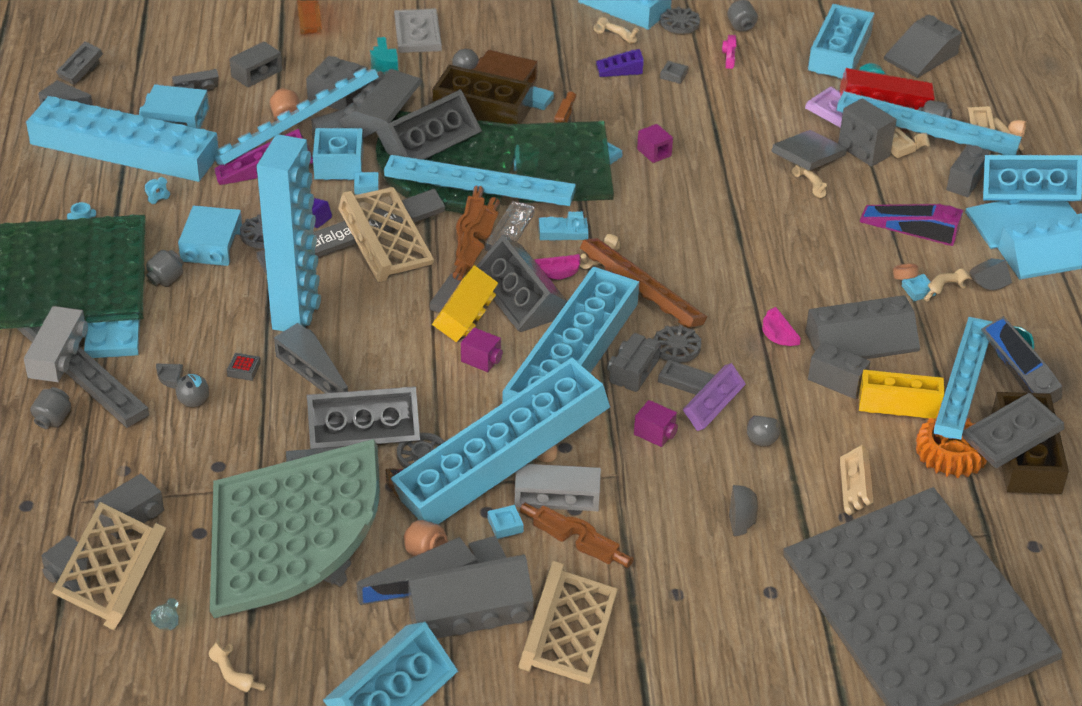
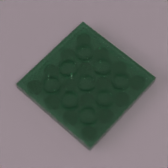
M605 121L512 124L516 175L576 184L572 201L613 200L614 190ZM519 198V203H541V201L537 202Z

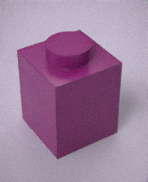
M658 124L638 131L637 150L652 163L672 156L673 137Z
M473 328L461 342V362L485 372H489L502 358L501 338L485 331Z
M648 400L635 415L634 435L663 447L668 439H673L677 433V412Z

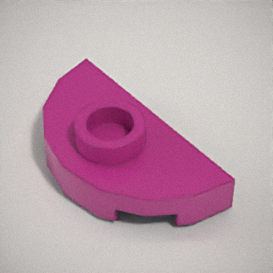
M728 35L727 40H723L722 53H726V68L733 69L735 66V35Z
M579 254L534 259L548 278L556 280L571 277L580 268Z
M777 307L768 310L767 315L763 318L762 325L765 336L772 342L780 345H800V336Z

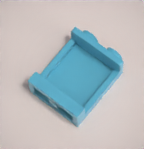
M154 85L151 92L146 96L144 106L140 107L139 115L156 120L187 123L189 127L200 129L209 110L207 90Z
M193 206L178 242L180 258L183 262L228 266L230 263L229 250L235 234L240 235V227L242 226L241 210Z

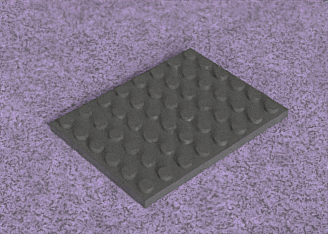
M934 487L783 548L785 559L886 706H955L1062 658V650Z

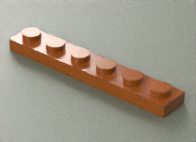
M600 239L583 240L580 249L587 253L588 258L600 262L605 266L606 271L639 281L641 296L657 303L663 312L675 316L679 319L678 322L687 328L704 325L708 316Z

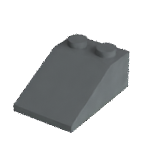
M928 14L916 21L885 54L884 60L918 78L958 54L962 32L955 29L952 25H948L938 20L935 16Z

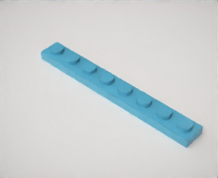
M362 68L353 73L354 78L347 80V78L342 79L334 84L336 88L330 91L325 89L317 93V98L313 101L305 100L296 105L297 110L291 113L289 110L277 116L278 120L271 124L268 121L258 126V132L252 135L249 132L238 138L239 142L233 146L230 143L218 149L219 153L213 156L216 163L224 165L274 137L276 134L285 131L379 77L376 70Z
M845 91L837 105V111L843 112V108L863 98L896 118L897 127L909 129L913 132L927 133L933 137L948 139L959 144L979 146L982 149L998 152L1002 155H1016L1022 138Z
M396 155L390 156L384 168V175L395 179L411 180L464 190H473L475 186H478L479 191V186L484 189L483 192L488 194H498L512 198L529 199L566 206L571 205L576 184Z
M968 317L935 423L934 434L942 435L946 438H962L989 344L981 328L992 323V321Z

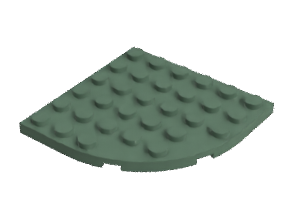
M374 439L213 481L210 612L214 618L287 600L330 576L351 557L368 534L375 519L380 499L378 446Z

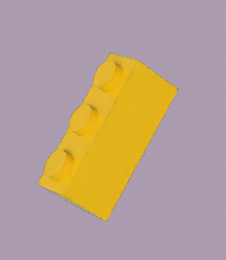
M474 265L457 286L432 325L457 343L463 335L466 337L475 328L476 325L473 321L478 322L486 311L483 307L484 304L488 306L496 296L493 290L498 282Z
M863 370L859 392V411L935 419L939 414L944 398V378Z

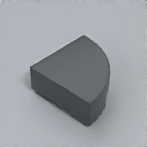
M156 363L157 376L160 382L167 387L176 389L178 381L183 376V364Z

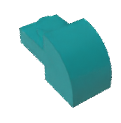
M377 37V46H373V50H370L371 69H375L376 72L381 71L384 73L390 69L398 71L397 50L387 49L386 37Z

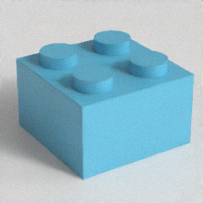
M362 128L315 129L313 150L314 179L354 180L355 172H362L364 151Z

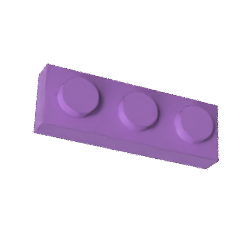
M732 363L724 365L682 410L697 431L705 429L746 383Z

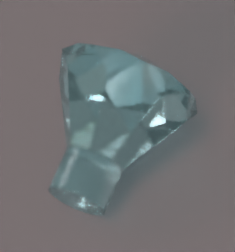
M170 598L166 604L156 606L151 611V622L157 628L172 630L179 624V615L176 611L178 606L177 600Z

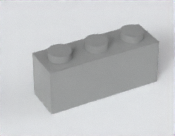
M56 306L51 308L24 357L28 378L59 382L63 373L67 372L73 354L77 353L82 337H85L87 334L88 323L84 319L83 310Z
M526 464L516 471L515 507H521L522 504L524 505V502H527L535 508L546 506L550 509L599 511L601 468Z

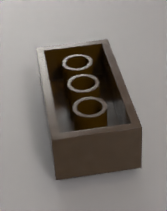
M448 65L432 88L433 102L461 90L476 121L505 127L506 129L518 130L533 106V83Z
M996 392L991 414L1028 393ZM1031 393L1055 414L1051 393ZM1060 432L1002 465L1007 492L1063 493L1069 469Z

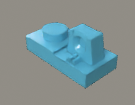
M570 211L567 218H539L540 240L588 239L587 218H584L583 211Z

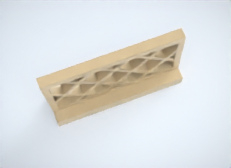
M394 187L353 195L352 191L342 193L338 209L377 282L387 281L388 275L433 265L434 258ZM390 196L393 205L391 206L379 201L380 198ZM366 202L373 206L369 211L360 207L359 203ZM378 207L389 213L384 217L374 213V210ZM391 214L402 217L403 223L401 224L389 219ZM371 218L383 223L381 228L370 225L369 219ZM388 225L399 230L397 235L384 231L385 226ZM405 232L412 235L413 242L400 238L401 233ZM383 237L392 241L391 247L380 244L379 238ZM396 243L409 248L407 254L395 250ZM414 250L421 253L424 258L416 259L410 256V254ZM390 255L403 260V262L392 266L389 257Z
M100 502L52 593L106 619L104 626L115 630L166 528L157 523L151 528ZM100 514L111 518L114 526L103 528L99 519ZM133 529L143 535L141 539L129 541L125 530ZM118 532L123 543L111 545L106 534ZM99 536L104 547L92 549L88 538ZM126 549L130 560L118 562L114 551ZM107 553L111 564L100 567L95 555ZM88 557L92 569L80 571L76 560ZM115 570L119 582L107 584L103 573ZM96 575L100 586L88 589L83 577ZM76 579L81 591L72 592L62 586L65 581ZM104 593L108 602L106 608L95 603L91 595Z
M552 561L518 668L530 672L531 666L590 685L617 588L562 571L564 564ZM564 582L577 586L580 592L569 595L563 586ZM600 593L609 596L608 601L597 604L592 594ZM585 598L590 607L580 611L574 601ZM567 604L573 614L562 617L557 607ZM595 613L601 623L590 626L585 617ZM578 620L584 629L573 633L567 623ZM560 626L566 636L555 640L549 630ZM589 636L595 646L584 649L578 639ZM571 642L577 652L566 656L560 646ZM553 649L559 659L550 661L541 658V654ZM582 658L588 667L587 672L575 669L571 662Z

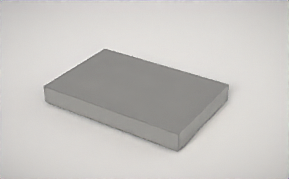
M437 9L394 11L398 53L442 51Z

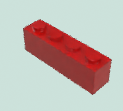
M846 68L840 83L841 96L845 91L915 110L924 107L928 100H935L932 83Z

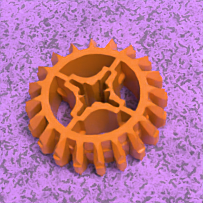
M937 417L935 419L929 418L926 423L922 424L916 438V454L919 455L921 462H926L928 469L935 468L936 474L943 472L946 474V477L952 474L958 479L961 474L969 477L971 473L977 474L981 468H984L987 460L963 438V435L961 439L934 434ZM970 418L967 419L964 430L975 424L971 423Z

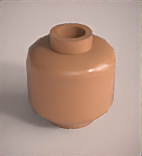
M288 89L277 90L269 101L276 120H278L277 116L289 110L291 113L297 110L296 105L300 103L297 94Z
M425 520L415 521L407 528L404 534L405 548L412 556H417L448 542L443 527Z

